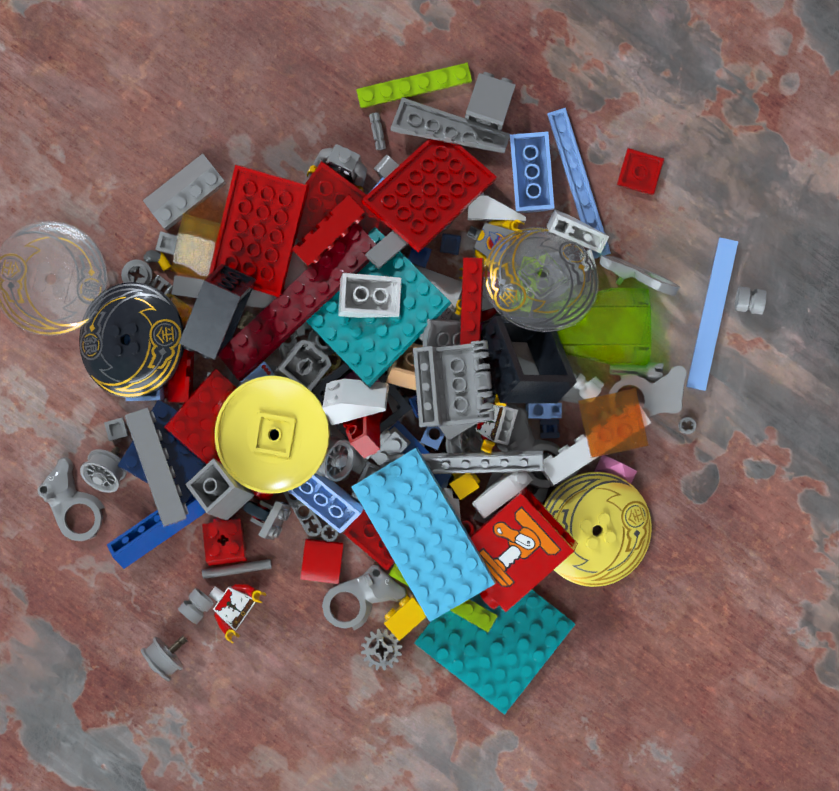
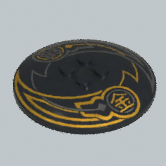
M121 283L102 292L87 309L82 321L86 322L80 328L79 347L85 369L98 386L115 396L139 398L158 391L170 381L177 371L183 356L184 348L183 345L179 344L184 327L177 308L163 292L143 283ZM127 334L131 338L128 345L124 343V337Z

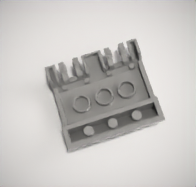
M487 340L445 347L428 346L413 348L419 427L452 426L494 420V411H487L493 409V404H484V398L492 396V391L485 392V390L492 389L490 372H484V370L490 369V364H481L480 359L489 357V352H482L488 350Z

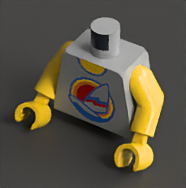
M491 220L489 223L484 224L482 231L473 226L470 227L467 237L476 240L473 248L476 258L484 259V267H486L488 256L495 245L515 231L522 233L523 231L518 229V226L520 224L525 225L524 222L520 220ZM511 235V236L507 237L506 239H504V240L495 248V250L493 251V253H492V255H491V257H490V259H489V262H488V267H487L488 270H490L491 262H492V259H493V257H494L496 251L499 249V247H500L504 242H506L508 239L512 238L513 235ZM511 240L505 243L498 251L493 262V273L495 268L500 267V257L509 246Z

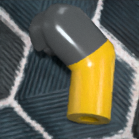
M149 250L144 255L145 262H158L163 271L172 267L162 252Z

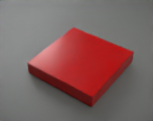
M627 148L617 186L653 196L664 158Z

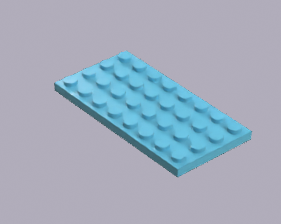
M418 448L411 450L352 486L354 493L429 622L496 584L491 572Z

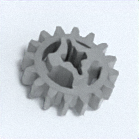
M378 628L376 634L370 631L371 637H364L367 643L361 644L365 648V650L361 651V654H366L363 660L370 661L369 667L373 664L376 665V670L379 669V666L386 670V665L393 668L392 662L398 663L397 656H402V652L398 651V649L402 648V645L397 644L399 640L397 638L394 639L392 633L387 634L388 629L381 633L380 628ZM384 637L390 639L392 643L388 644L385 642ZM376 638L377 643L369 647L371 641ZM380 641L383 648H387L383 654L384 658H382L381 652L376 650L379 648ZM395 651L392 658L387 661V655ZM370 655L377 656L380 662L374 660Z

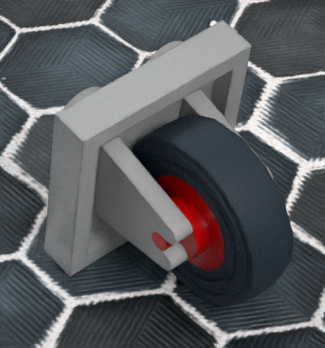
M262 500L258 504L248 501L244 505L243 510L252 515L251 521L262 527L259 536L274 540L282 531L281 525L283 521H286L290 516L291 510L289 509L291 506L281 501H276L274 506Z

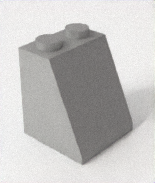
M488 72L479 73L465 119L501 131L515 89V84H512L513 81L507 78L496 79L493 74Z
M214 458L185 484L206 513L224 520H228L255 495L251 489L238 483L226 471L224 466Z

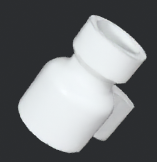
M579 373L576 377L577 383L573 387L579 389V395L587 403H591L601 392L604 383L597 377L586 381V377Z

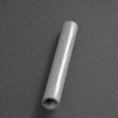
M271 559L202 569L203 579L271 569Z

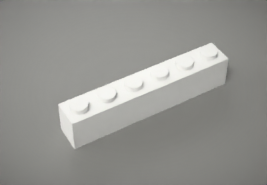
M632 403L622 409L624 413L619 416L615 413L606 419L608 423L604 426L598 424L590 429L592 433L587 437L584 434L574 440L576 444L573 446L565 445L558 450L559 455L554 458L552 455L545 458L544 471L542 472L551 486H554L649 425L651 421L639 403L635 406Z

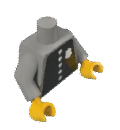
M335 144L333 148L322 149L315 159L314 165L310 166L307 172L308 177L309 173H313L322 161L364 192L361 186L364 185L367 168L362 163L361 156L338 144Z

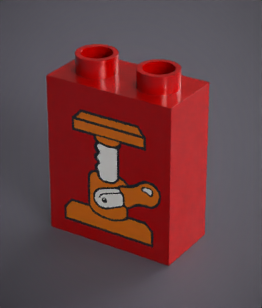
M527 487L515 495L470 537L496 581V584L480 592L481 598L492 609H496L500 605L507 612L569 557L578 545V542Z

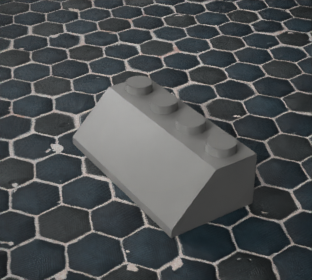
M201 154L146 197L143 202L167 231L227 183L205 155Z

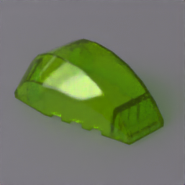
M609 288L597 291L592 304L582 316L571 323L555 327L566 355L611 366L648 364L651 354V303L649 289ZM591 293L586 304L576 314L557 321L569 310L571 306L568 307V305L577 297L571 298L562 313L552 319L554 325L570 321L581 314L591 302L594 293ZM588 294L582 295L566 316L575 312L585 302ZM567 300L546 305L536 310L543 312L558 310L557 312H534V317L551 318L555 316L565 306Z

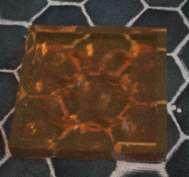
M636 389L578 401L591 458L649 446Z

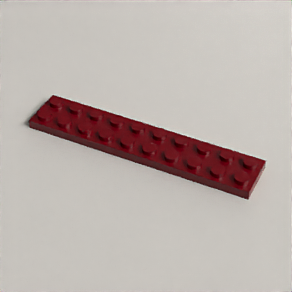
M359 224L352 226L343 238L341 237L336 241V245L332 249L326 251L315 265L312 264L281 293L280 297L274 299L244 327L218 355L240 382L340 290V278L343 273L357 274L370 262L365 255L376 243Z

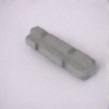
M372 113L369 115L370 123H372L373 137L376 140L375 147L376 150L386 149L385 140H383L382 125L379 122L381 121L379 113Z

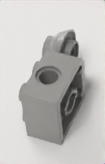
M312 329L308 336V341L301 340L296 343L273 373L276 376L295 380L311 391L331 366L328 356L335 351L326 342L325 346L320 345V336Z

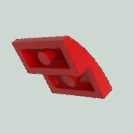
M306 538L301 580L339 584L344 543Z

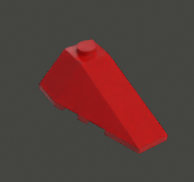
M184 348L180 365L168 382V387L164 389V398H167V402L185 403L193 394L194 351Z

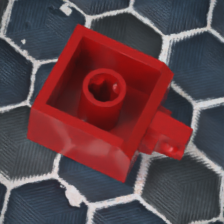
M217 517V519H213L212 523L202 524L205 557L209 566L247 561L241 519L231 520L229 518L224 520ZM223 539H227L225 546L221 544V542H223Z

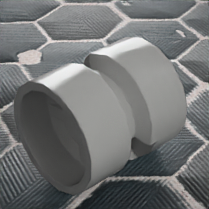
M739 286L735 299V311L747 312L750 310L753 314L762 315L766 304V290L754 289V291H751L748 287Z
M195 588L188 596L189 600H185L178 610L191 622L198 624L204 617L203 612H208L214 602L201 590Z

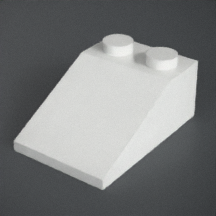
M343 273L340 278L338 316L355 318L399 317L401 278Z
M353 379L331 381L326 384L322 409L331 425L386 411L389 385L388 383L375 382L369 387L363 380Z

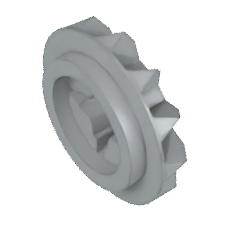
M142 260L129 261L122 269L121 277L123 283L135 282V277L129 273H135L139 268L140 274L145 277L138 278L136 283L149 285L152 280L150 266Z

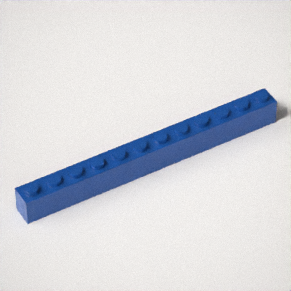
M274 429L270 432V438L277 440L279 432ZM191 494L186 502L189 513L186 515V520L163 527L158 510H156L108 543L107 547L112 557L125 569L206 512L194 495Z

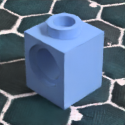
M427 427L420 442L438 450L444 434L439 427ZM432 428L439 430L440 436L438 439L433 440L429 437V431Z

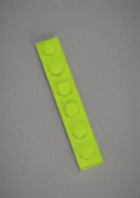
M463 63L359 88L356 91L360 108L362 109L400 100L402 97L408 98L471 83L472 79L468 63Z
M395 563L389 575L409 586ZM470 599L450 610L488 633L498 615Z

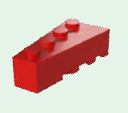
M348 195L304 236L292 250L307 266L311 263L315 265L322 258L321 253L325 249L327 251L332 249L336 245L335 240L339 236L343 238L350 231L348 227L353 222L357 225L364 218V209Z
M380 412L343 422L350 444L363 458L373 455L380 450Z

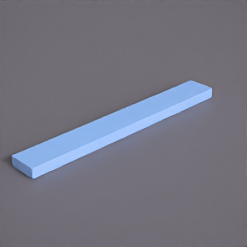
M563 108L547 113L579 219L605 234L567 110ZM606 242L601 254L592 250L594 259L601 257V255L611 254L608 242Z
M720 237L718 239L686 387L706 391L738 241Z

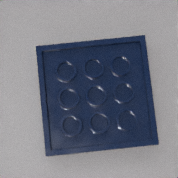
M157 400L151 410L156 419V422L153 424L155 430H160L163 439L160 441L162 449L166 448L169 456V459L166 460L168 467H173L176 476L173 478L174 484L179 485L182 496H179L182 504H186L192 493L185 484L203 469L206 464L164 428L177 413V410ZM132 441L118 467L148 484L136 447Z

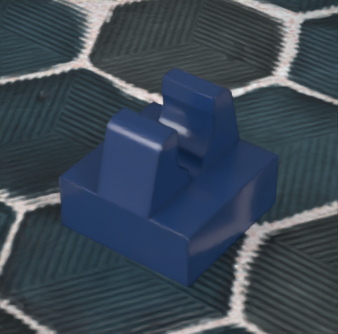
M540 419V439L560 438L559 419Z

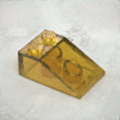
M183 214L171 271L205 280L209 276L221 223Z

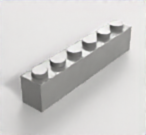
M147 407L125 415L163 527L186 520V515L189 514L186 504H182L179 496H182L179 485L174 484L173 478L176 476L173 467H168L166 460L169 459L166 448L162 449L160 441L163 439L160 430H155L153 423L156 422L153 411L149 412Z

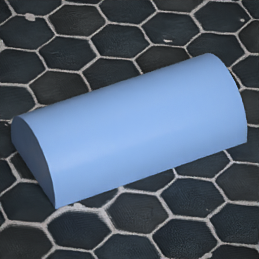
M548 132L510 135L516 212L529 213L553 210L554 197Z
M316 473L303 485L288 491L339 533H342L364 509L361 503L352 498L350 494L335 482Z

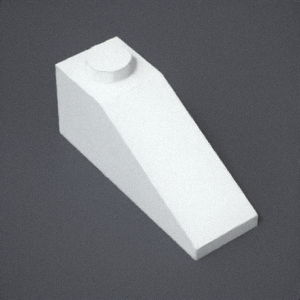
M484 193L468 206V220H520L524 223L526 221L525 216L489 196H484Z
M554 209L546 225L549 232L600 254L609 238L608 235L556 209Z
M506 472L472 504L480 515L486 518L517 495L533 479L527 472Z

